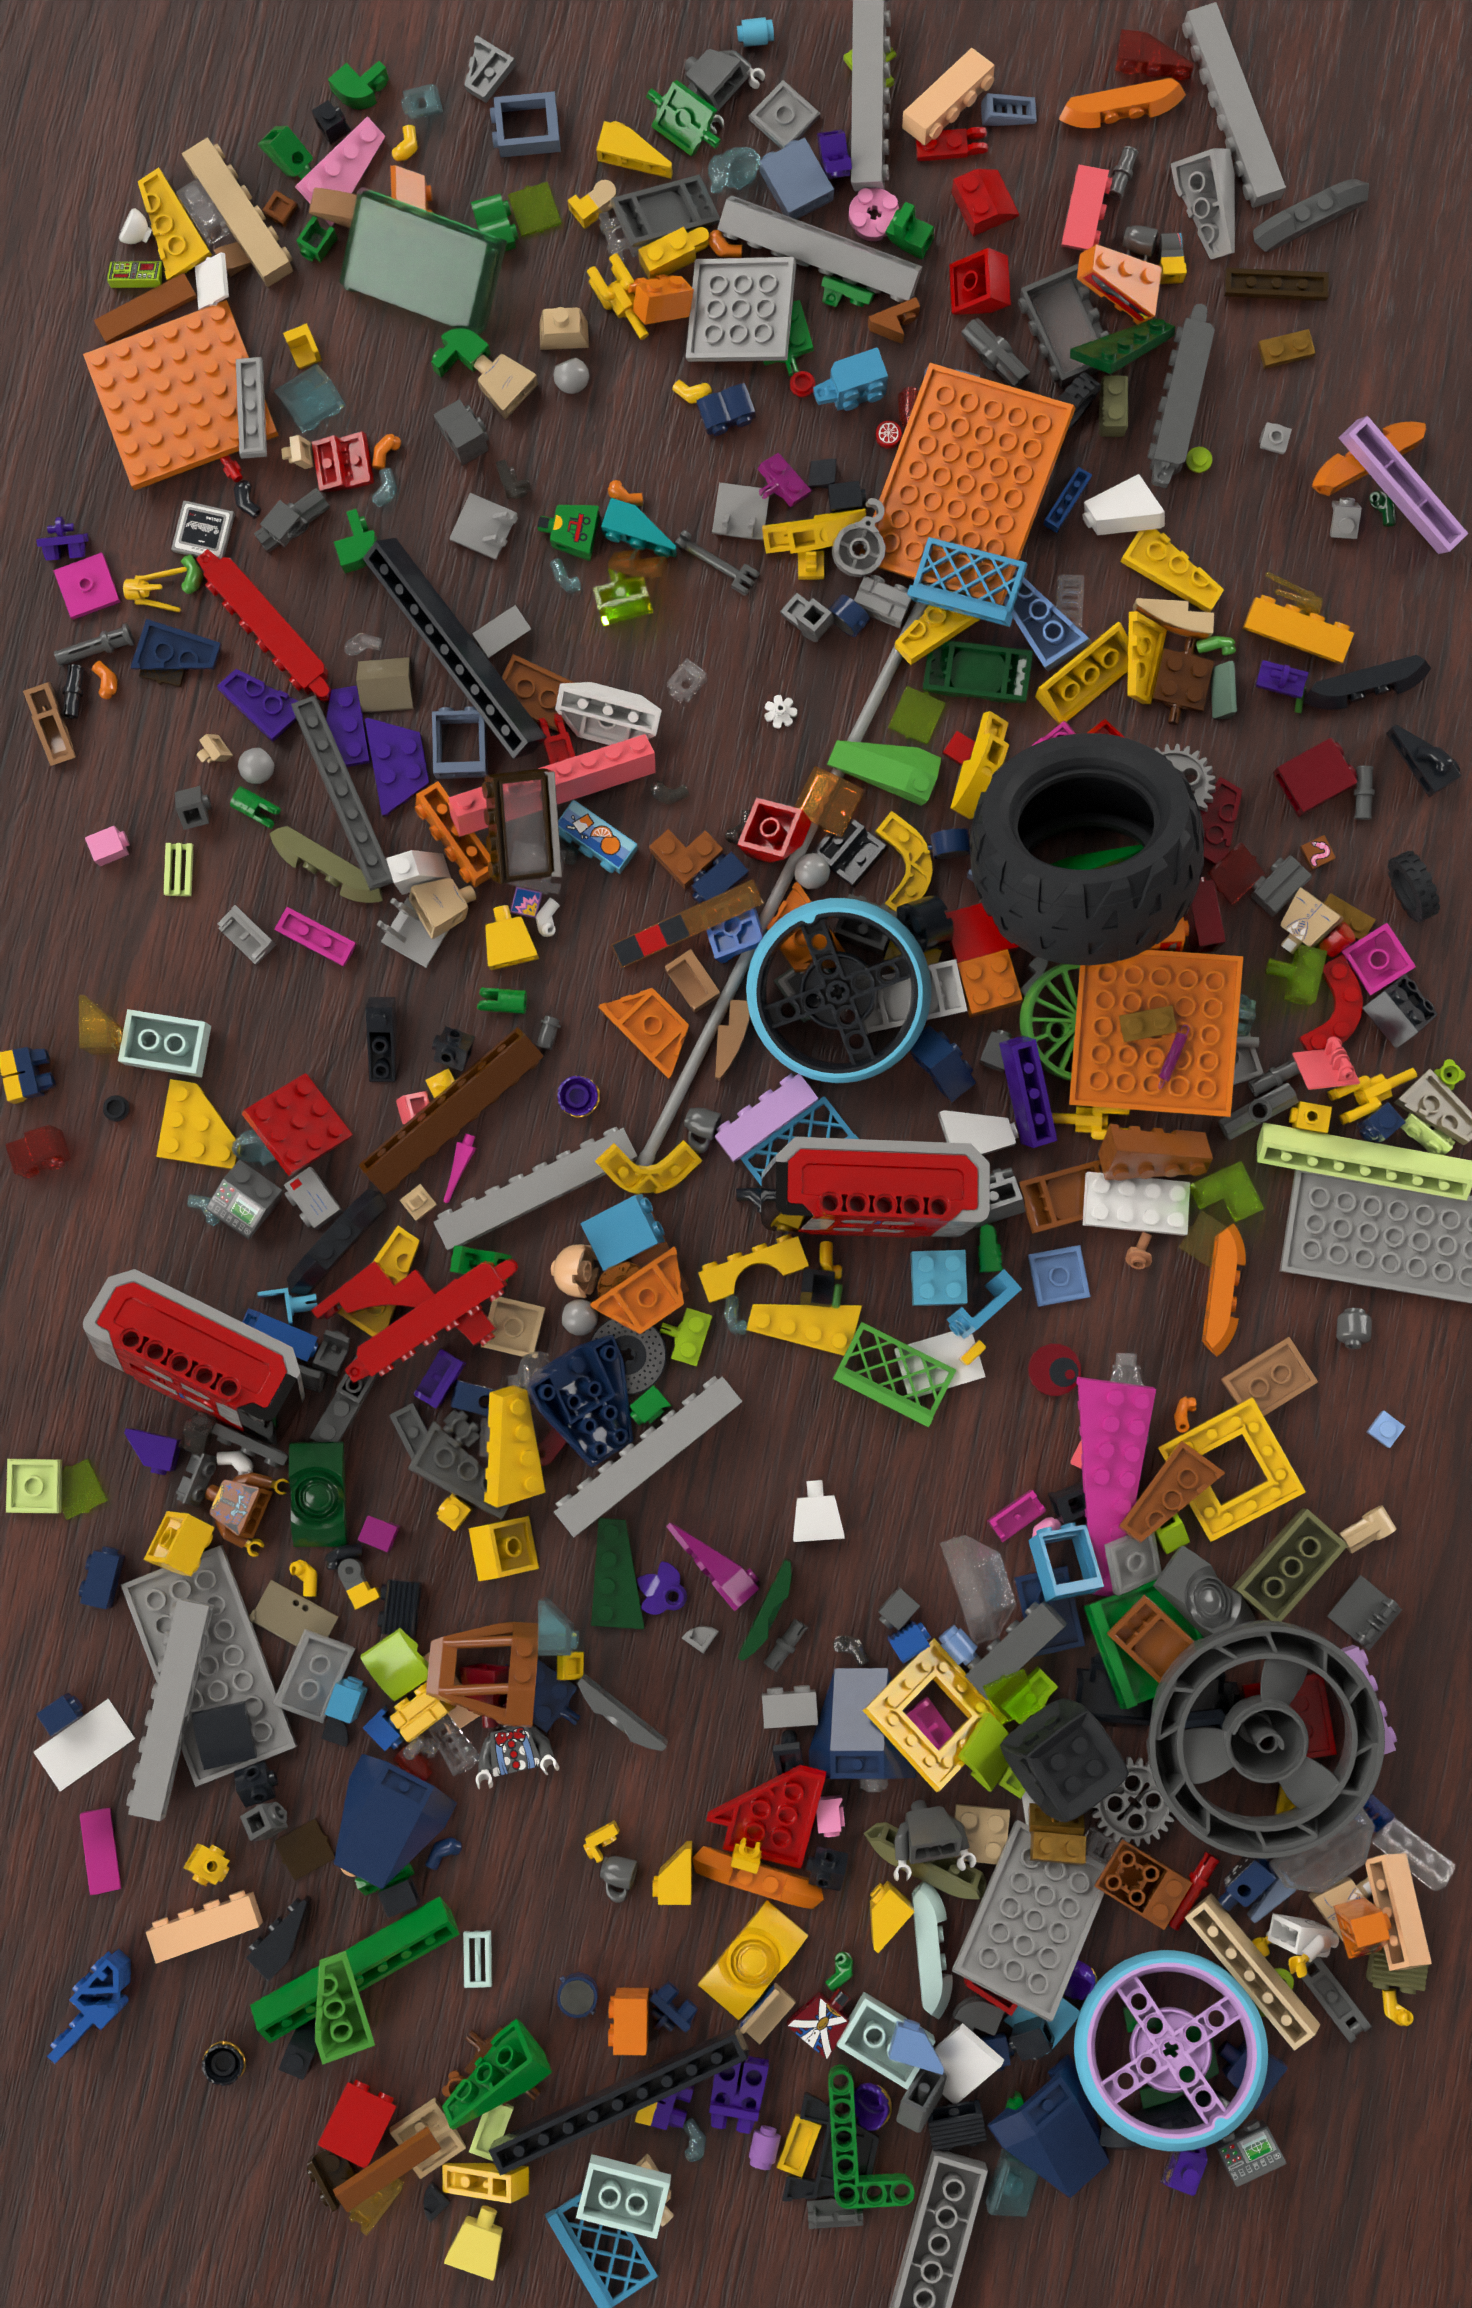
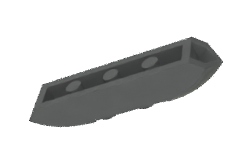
M1357 179L1346 180L1281 211L1253 230L1254 242L1265 252H1271L1329 223L1367 202L1369 183Z

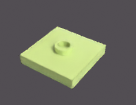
M7 1459L6 1513H61L63 1459Z

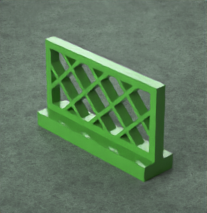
M861 1322L832 1379L929 1427L956 1369ZM863 1330L874 1334L877 1345L862 1350L859 1338ZM878 1337L886 1340L887 1342L880 1344ZM892 1343L898 1347L901 1357L886 1362L881 1346ZM857 1344L859 1351L852 1353ZM878 1348L883 1363L868 1368L863 1352ZM902 1349L910 1352L911 1354L904 1356ZM861 1354L865 1369L854 1372L845 1367L851 1356ZM914 1355L920 1357L924 1369L909 1373L905 1358ZM902 1360L907 1375L892 1379L887 1364ZM926 1361L934 1364L935 1366L928 1368ZM884 1366L889 1381L880 1384L873 1382L869 1370ZM939 1367L949 1372L943 1383L933 1385L929 1370ZM867 1372L869 1379L860 1375V1373ZM926 1372L930 1387L915 1391L911 1376ZM908 1378L913 1393L904 1396L897 1394L893 1382ZM890 1384L892 1391L883 1386ZM941 1387V1389H940V1391H939V1393H938V1395H937V1394H936V1391H935V1388ZM932 1390L935 1401L930 1410L920 1405L917 1394ZM914 1396L916 1403L907 1398Z

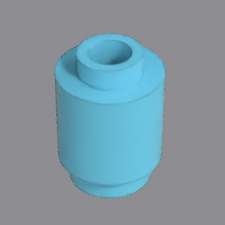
M766 17L741 20V26H737L738 42H743L744 47L766 45L769 41H774L772 19L766 20Z

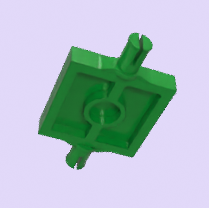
M678 80L672 82L667 94L661 96L653 88L648 91L646 98L658 106L657 114L651 127L690 156L696 154L703 141H706L714 149L719 146L721 139L710 132L711 122L717 112L716 108Z
M800 300L794 301L792 304L787 360L764 361L765 366L776 362L786 363L789 376H793L791 366H793L794 373L799 372L795 359L803 354L814 351Z

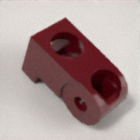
M549 1422L547 1424L552 1427V1430L543 1442L537 1444L541 1466L553 1462L567 1444L566 1440Z

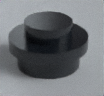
M119 1095L110 1096L103 1104V1113L111 1121L119 1122L124 1120L130 1111L128 1101Z

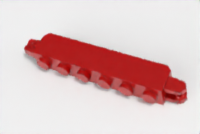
M208 549L199 555L196 560L205 572L203 575L208 581L205 586L214 596L219 594L224 599V602L221 604L231 616L234 613L239 616L241 620L238 623L248 635L251 632L254 633L258 638L255 643L264 653L270 651L275 657L272 660L275 666L281 672L286 670L292 676L288 680L297 691L303 689L307 695L313 692L320 701L329 702L331 689L325 682L328 678V670L308 645L231 558L222 557L219 559Z
M509 1258V1260L507 1259L497 1266L493 1262H482L361 1344L357 1349L356 1355L358 1357L345 1369L347 1375L353 1383L368 1375L372 1377L379 1373L381 1377L394 1369L393 1362L399 1358L404 1362L415 1355L416 1351L414 1348L421 1343L425 1347L438 1339L436 1333L444 1328L448 1332L459 1325L460 1321L458 1318L466 1313L470 1317L481 1310L482 1306L480 1303L488 1298L493 1302L504 1294L502 1288L508 1285L505 1280L518 1271V1262L513 1260V1258Z

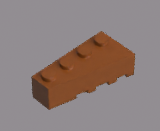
M1117 1124L1109 1125L1098 1152L1105 1180L1117 1181L1130 1178L1149 1179L1151 1177H1175L1188 1174L1197 1176L1207 1173L1213 1160L1205 1132L1174 1130L1171 1133H1165L1163 1128H1153L1150 1132L1141 1131L1139 1126H1129L1128 1130L1119 1129Z

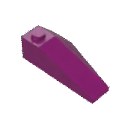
M672 1522L666 1526L684 1550L694 1558L700 1570L706 1576H709L712 1585L734 1611L759 1590V1586L756 1583L760 1580L750 1568L746 1571L741 1565Z

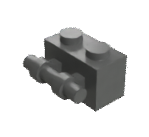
M848 895L847 899L870 903L887 911L895 918L897 917V912L889 909V906L885 904L880 906L867 901V898L864 896ZM839 918L834 930V936L837 939L881 956L888 941V937L876 928L852 919Z
M1011 1167L1004 1170L998 1168L990 1174L989 1215L984 1221L976 1225V1228L1026 1212L1024 1201Z

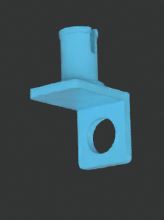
M288 1288L257 1292L258 1298L284 1294L288 1325H293L292 1316H294V1313L311 1311L317 1306V1303L306 1304L307 1302L316 1301V1294L292 1297L289 1295Z

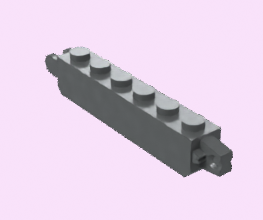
M1196 304L1189 318H1185L1182 327L1177 326L1173 342L1177 343L1176 350L1172 349L1168 365L1172 366L1171 373L1166 374L1163 388L1167 389L1165 397L1161 396L1158 406V412H1162L1160 420L1156 419L1152 435L1156 436L1155 444H1150L1147 458L1151 459L1149 469L1153 470L1152 485L1167 488L1172 475L1179 473L1183 463H1185L1215 331L1210 323H1206L1208 309L1203 304Z

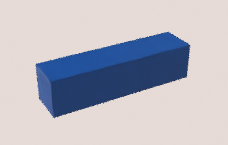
M1080 467L1077 468L1047 515L1044 526L1056 533L1059 531L1091 480L1092 474Z

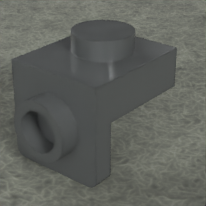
M325 1330L323 1342L315 1356L312 1367L337 1376L349 1352L350 1339L339 1331Z

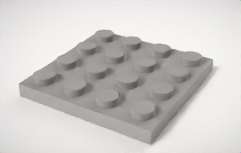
M795 258L695 259L692 286L694 292L686 348V359L688 362L787 360L796 271Z

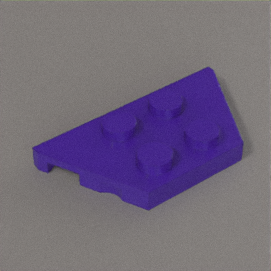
M366 718L365 723L381 813L383 817H387L399 805L405 804L412 799L414 794L421 792L430 785L420 732Z

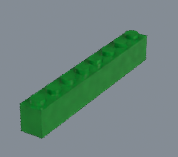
M441 1897L429 1901L426 1905L345 1950L359 1992L460 1935L452 1911ZM319 1966L250 2005L257 2031L269 2043L316 2017Z

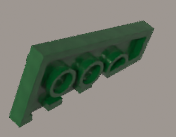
M1152 319L1070 349V358L1112 374L1175 336V326L1166 323L1163 319Z

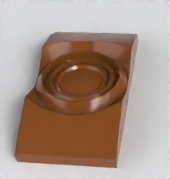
M1100 1160L1017 1183L1024 1201L1032 1234L1083 1220L1085 1175L1087 1172L1103 1173Z
M1145 1594L1107 1632L1158 1683H1160L1162 1676L1177 1656L1195 1641Z

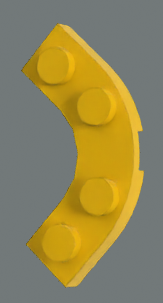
M891 811L875 833L902 855L906 866L902 882L885 902L889 909L897 912L898 906L924 897L932 877V861L930 850H928L927 843L920 833Z
M684 1140L663 1160L650 1166L636 1165L615 1143L595 1160L599 1167L618 1186L634 1194L651 1192L657 1194L666 1191L681 1182L703 1161Z

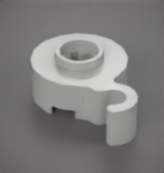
M870 498L866 502V507H872L876 510L875 517L866 516L860 522L847 525L838 533L833 542L832 555L834 563L840 571L849 576L862 577L869 575L880 566L885 556L886 546L883 537L875 527L883 518L885 509L881 501ZM858 543L862 544L865 554L856 556L854 554L855 551H852V546L856 547Z

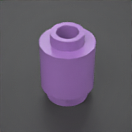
M761 2125L760 2129L754 2130L749 2152L751 2166L762 2170L771 2169L772 2164L776 2161L781 2138L776 2133L777 2129Z

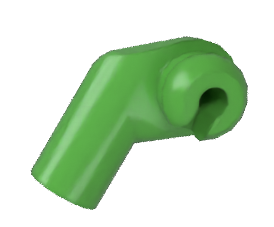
M1213 636L1199 640L1196 643L1200 654L1222 648L1224 656L1236 652L1235 641L1229 637Z

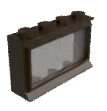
M540 768L484 775L485 782L482 784V793L487 805V809L484 810V820L488 825L489 835L486 837V846L488 851H490L491 862L488 863V872L492 880L504 884L546 877H562L555 772Z

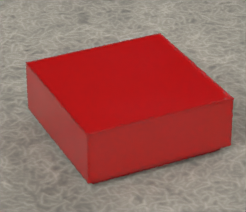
M956 731L942 754L962 766L963 761L970 760L975 741Z

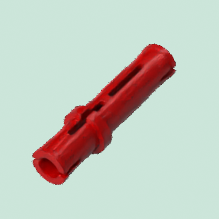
M1206 1851L1195 1871H1191L1188 1875L1192 1885L1168 1923L1170 1927L1177 1931L1180 1930L1186 1915L1193 1907L1203 1888H1207L1210 1884L1208 1880L1218 1863H1220L1218 1858H1214L1215 1856Z

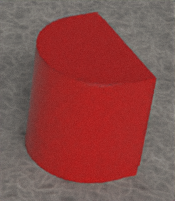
M1342 922L1321 941L1319 947L1328 956L1335 957L1355 941V935L1352 929L1345 922Z

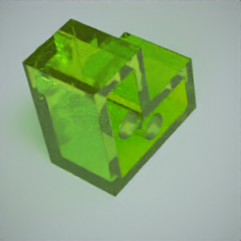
M1242 1161L1190 1184V1190L1199 1209L1224 1199L1234 1222L1264 1209Z

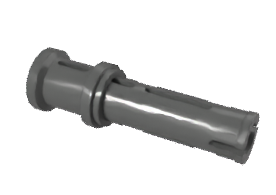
M124 623L121 628L109 632L106 630L102 631L100 636L58 651L56 650L54 655L58 665L61 667L103 651L113 653L116 648L128 644L133 646L135 641L129 625Z

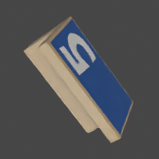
M774 1983L740 2022L739 2029L741 2033L747 2032L755 2041L761 2044L796 2001L778 1984Z

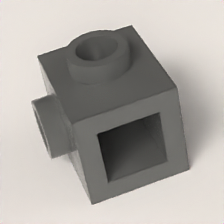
M200 786L175 792V807L184 830L209 824L208 810H211L212 806L208 794L203 795Z

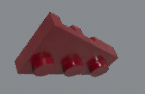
M1219 777L1214 785L1216 793L1210 794L1213 797V803L1205 802L1208 806V811L1200 810L1204 828V860L1224 871L1242 789Z

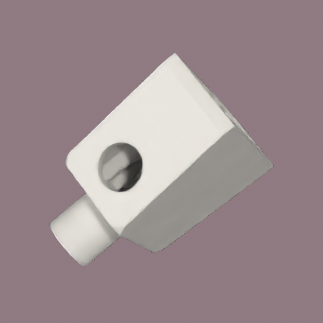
M822 1480L806 1481L808 1497H800L796 1501L793 1541L843 1539L844 1531L835 1496L823 1495Z

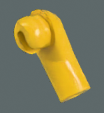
M679 379L672 387L675 393L690 404L697 403L696 400L712 393V388L707 383L689 387Z

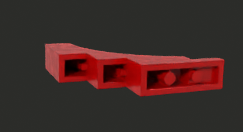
M374 1261L311 1311L317 1319L322 1320L325 1317L328 1320L340 1311L338 1309L340 1305L348 1314L381 1306L416 1308L436 1293L418 1270H414L395 1285L381 1265ZM482 1309L470 1317L466 1313L458 1318L460 1324L456 1328L473 1345L481 1344L485 1346L495 1338L493 1333L497 1328Z

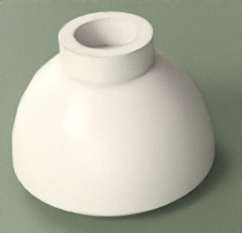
M136 208L131 209L119 235L120 242L136 244L143 241L146 243L151 234L152 228L148 227L144 215Z

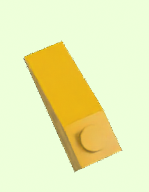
M604 121L596 149L598 161L672 179V162L623 123Z
M445 2163L442 2165L444 2193L513 2203L529 2195V2166H520L500 2176L494 2163Z

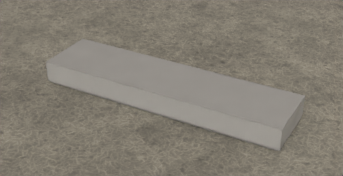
M261 357L236 359L239 455L241 459L266 457L263 360Z

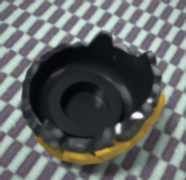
M219 2041L213 2044L205 2052L202 2060V2070L207 2080L221 2086L234 2083L239 2076H242L246 2068L244 2054L238 2046L228 2041Z

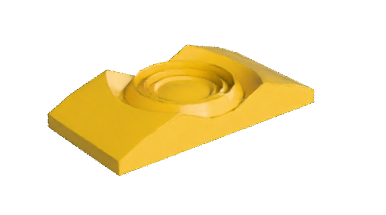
M766 1900L699 1981L698 1986L735 2018L740 2020L761 1997L777 1974L789 1963L807 1939L808 1934L770 1901Z

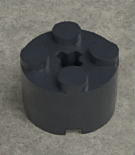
M932 895L897 907V919L915 937L923 953L943 947L945 944L950 943L953 938L952 918L947 919L944 911L948 910V908L939 897Z

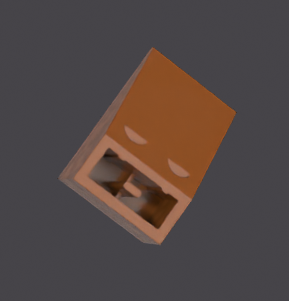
M1121 1839L1094 1886L1165 1930L1192 1882L1165 1863Z

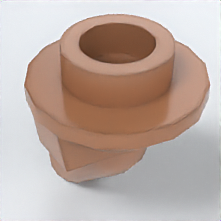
M1142 1232L1136 1247L1131 1246L1128 1249L1125 1259L1132 1268L1144 1269L1151 1265L1152 1257L1150 1253L1146 1252V1249L1153 1235Z

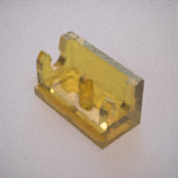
M399 2178L350 2210V2222L357 2221L361 2225V2232L367 2236L401 2192L404 2182Z

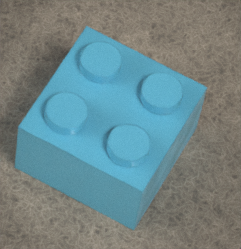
M965 1250L912 1251L910 1253L912 1306L967 1304Z

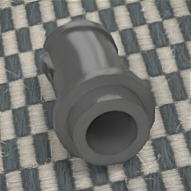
M545 1015L544 1020H541L543 1024L536 1046L552 1050L557 1029L561 1028L559 1019Z

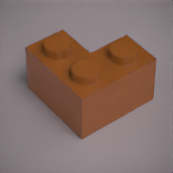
M667 829L649 846L650 853L685 890L694 883L693 879L703 870L707 871L713 865V862L723 854V848L706 830L690 845L685 847Z

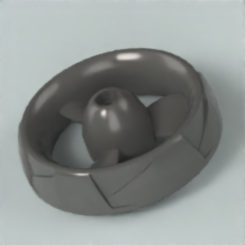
M1257 1620L1218 1631L1204 1639H1198L1177 1656L1162 1676L1156 1689L1146 1746L1150 1769L1160 1795L1174 1816L1193 1835L1219 1850L1234 1855L1250 1858H1279L1310 1850L1326 1842L1344 1829L1358 1815L1368 1801L1380 1775L1385 1749V1728L1379 1701L1372 1685L1363 1671L1344 1651L1325 1637L1303 1627L1281 1621ZM1266 1659L1261 1677V1695L1250 1696L1237 1702L1227 1713L1221 1729L1202 1727L1184 1730L1187 1717L1195 1700L1213 1679L1238 1664ZM1308 1668L1322 1676L1330 1684L1340 1702L1344 1715V1744L1333 1773L1320 1763L1306 1757L1309 1744L1308 1732L1300 1716L1290 1706L1305 1680ZM1235 1767L1241 1775L1255 1782L1273 1783L1279 1781L1283 1791L1296 1807L1269 1816L1234 1814L1211 1803L1193 1784H1200L1215 1779Z

